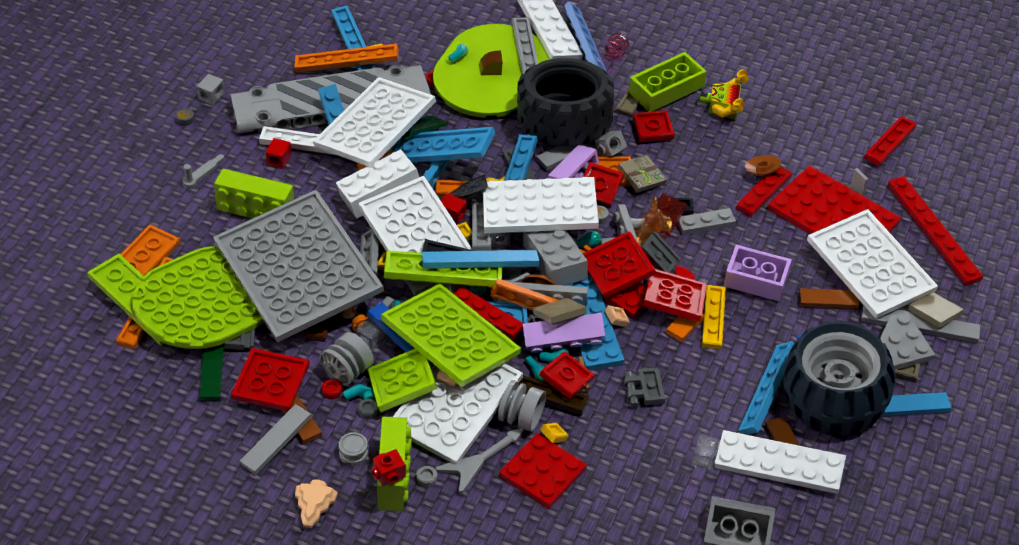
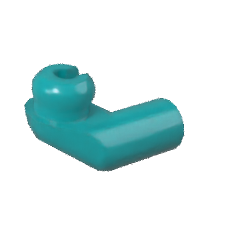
M566 347L557 349L552 353L541 351L540 360L551 363L561 353L565 351L569 354V351Z
M357 384L343 391L347 401L356 396L364 399H374V391L362 384Z

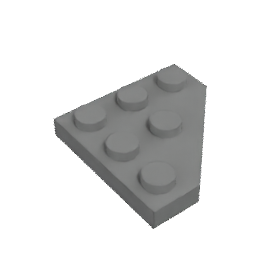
M904 312L890 316L880 339L890 351L895 370L934 360L935 353L910 314Z

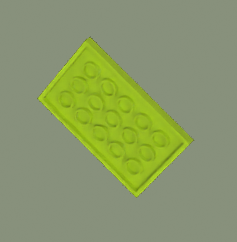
M438 284L381 314V321L461 387L516 357L521 352V347L442 284Z

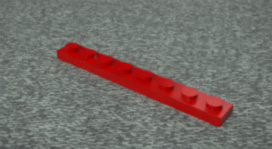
M902 176L889 180L887 186L964 285L968 286L982 281L983 275L906 177Z

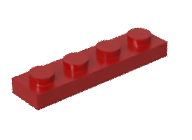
M901 116L865 153L864 159L880 167L915 130L917 123Z
M781 166L777 171L767 174L737 203L736 209L752 217L792 177V172Z
M462 286L454 293L455 296L509 339L514 340L522 332L523 322Z

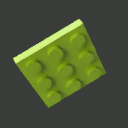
M416 349L368 368L380 412L438 389L429 360Z

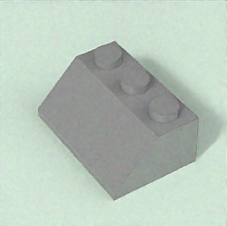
M712 496L704 542L717 545H769L775 508Z

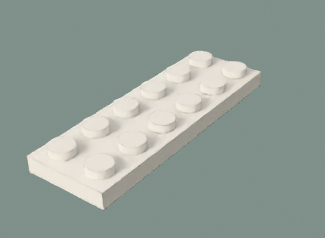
M517 0L526 17L529 18L533 30L550 59L574 58L582 60L583 53L552 0Z
M723 430L714 468L838 494L846 455Z

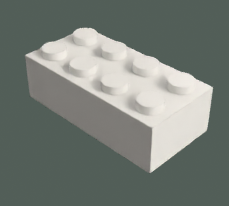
M400 149L376 161L372 167L367 166L336 182L342 200L357 219L363 216L358 208L360 202L419 178L415 166Z

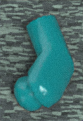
M459 44L456 48L457 50L448 56L449 60L454 63L459 58L465 56L468 53L467 46Z

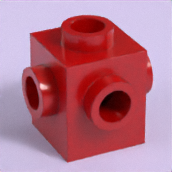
M397 449L374 457L371 472L374 479H378L383 487L405 478L406 464Z

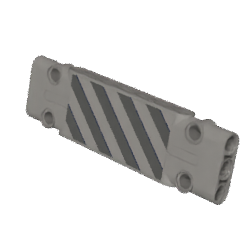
M393 65L388 70L372 68L273 83L267 86L266 89L261 86H254L247 92L230 94V100L238 134L254 132L255 129L261 133L264 126H275L280 129L292 130L328 124L318 89L332 84L337 86L344 110L378 77L430 94V90L421 65L404 68L400 65Z

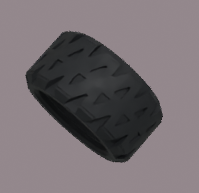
M557 58L533 65L525 71V74L520 76L517 87V120L524 133L530 136H537L539 142L554 146H578L599 139L601 135L606 134L613 122L614 83L611 76L600 66L580 59Z

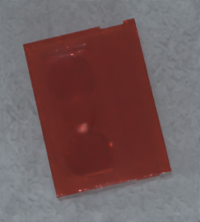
M662 193L647 219V227L670 236L685 211L687 204Z

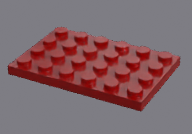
M810 165L770 201L767 207L768 210L809 234L867 209L889 233L901 221V217Z

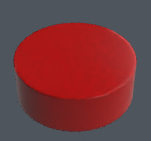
M330 379L322 384V395L325 398L333 400L341 396L342 385L339 381Z

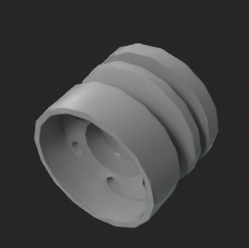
M346 332L334 344L321 352L320 362L331 379L339 381L343 386H348L360 373L366 371L374 363V357L362 338L354 333Z
M511 380L500 401L498 420L501 422L507 421L508 424L512 425L518 418L519 428L530 432L534 431L545 406L546 391L531 387L526 394V384L522 383L519 385L518 381Z

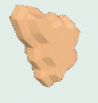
M312 480L310 484L301 483L296 486L295 498L298 499V507L302 510L301 520L306 528H312L319 521L321 513L326 512L330 504L335 503L338 492L331 487H327V484L322 480Z

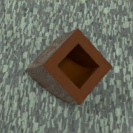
M501 50L488 52L481 58L479 62L481 75H502L503 60Z

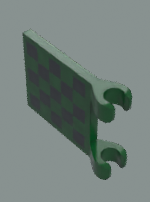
M434 115L420 118L407 131V135L402 136V138L409 140L417 133L448 126V122Z

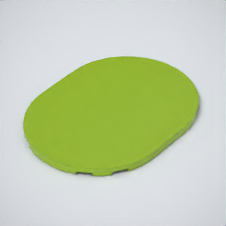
M505 24L480 25L462 32L452 41L437 62L433 72L434 89L437 95L445 101L446 105L463 114L483 118L496 115V117L506 116L510 112L517 110V87L522 72L513 26ZM532 34L538 63L550 60L538 37ZM459 44L467 46L468 53L465 56L459 58L454 63L449 60L448 56L457 50L456 48ZM501 50L503 60L502 75H481L479 66L481 58L488 52Z
M215 246L194 250L152 269L141 278V282L135 287L133 293V312L139 325L155 339L176 347L201 349L218 346L265 324L223 254Z

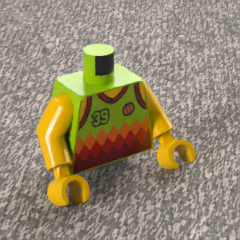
M740 70L737 73L738 78H733L723 84H713L712 93L701 92L700 102L710 103L709 112L711 114L718 115L721 118L726 117L736 120L737 112H742L745 106L740 98V82L743 84L748 82L746 70Z

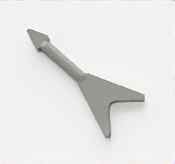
M519 428L509 431L505 438L480 455L461 459L457 465L450 462L437 466L436 471L437 473L459 474L461 476L459 494L462 495L483 466L484 461L512 442L517 443L524 433V429Z

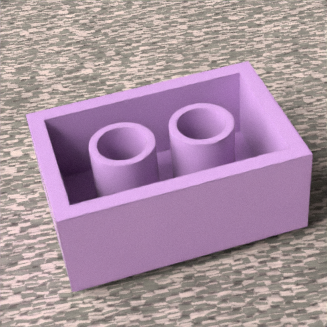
M736 245L726 271L724 287L780 302L792 259Z

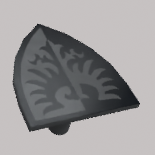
M485 174L464 183L453 190L450 195L455 197L461 196L466 201L476 198L478 203H483L481 190L488 187Z

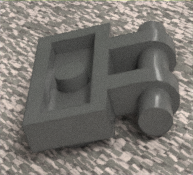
M658 367L638 369L637 376H633L631 371L624 373V385L628 389L627 399L631 403V407H638L639 399H643L645 405L665 404V395ZM640 385L641 390H636L635 386Z

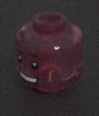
M613 33L605 42L604 48L610 57L621 58L628 50L630 44L625 34Z

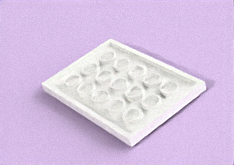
M378 77L313 141L314 146L372 167L436 102L435 96Z
M424 176L358 204V208L386 252L390 250L422 253L425 239L472 250ZM405 280L414 295L436 286V283L426 281L413 282Z
M594 177L487 182L488 187L483 189L484 233L599 229Z
M868 209L808 235L807 241L876 319L933 293L938 288V285Z
M503 363L463 387L458 384L453 387L437 380V374L440 369L433 365L431 369L438 389L403 403L393 417H407V426H411L412 442L457 465L499 410L502 395L510 381L515 380L519 383L523 378L522 372Z

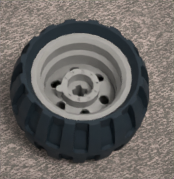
M847 321L823 322L817 327H811L806 330L792 346L784 368V389L792 410L808 427L815 428L828 435L832 433L845 436L853 432L859 433L866 430L870 424L873 425L884 414L891 401L895 387V368L886 344L882 343L880 337L874 331L871 332L863 325L847 323Z

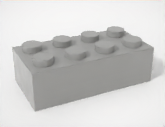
M566 230L523 232V246L526 250L537 251L539 257L538 268L543 275L547 276L557 285L562 286L588 279L587 259Z

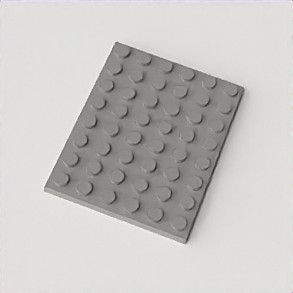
M317 190L213 237L219 250L277 342L384 291L383 285Z

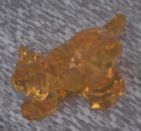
M655 196L652 198L651 209L646 213L642 227L639 230H634L640 244H643L654 231L657 233L660 231L668 232L671 229V218L665 216L660 209H657L658 200Z

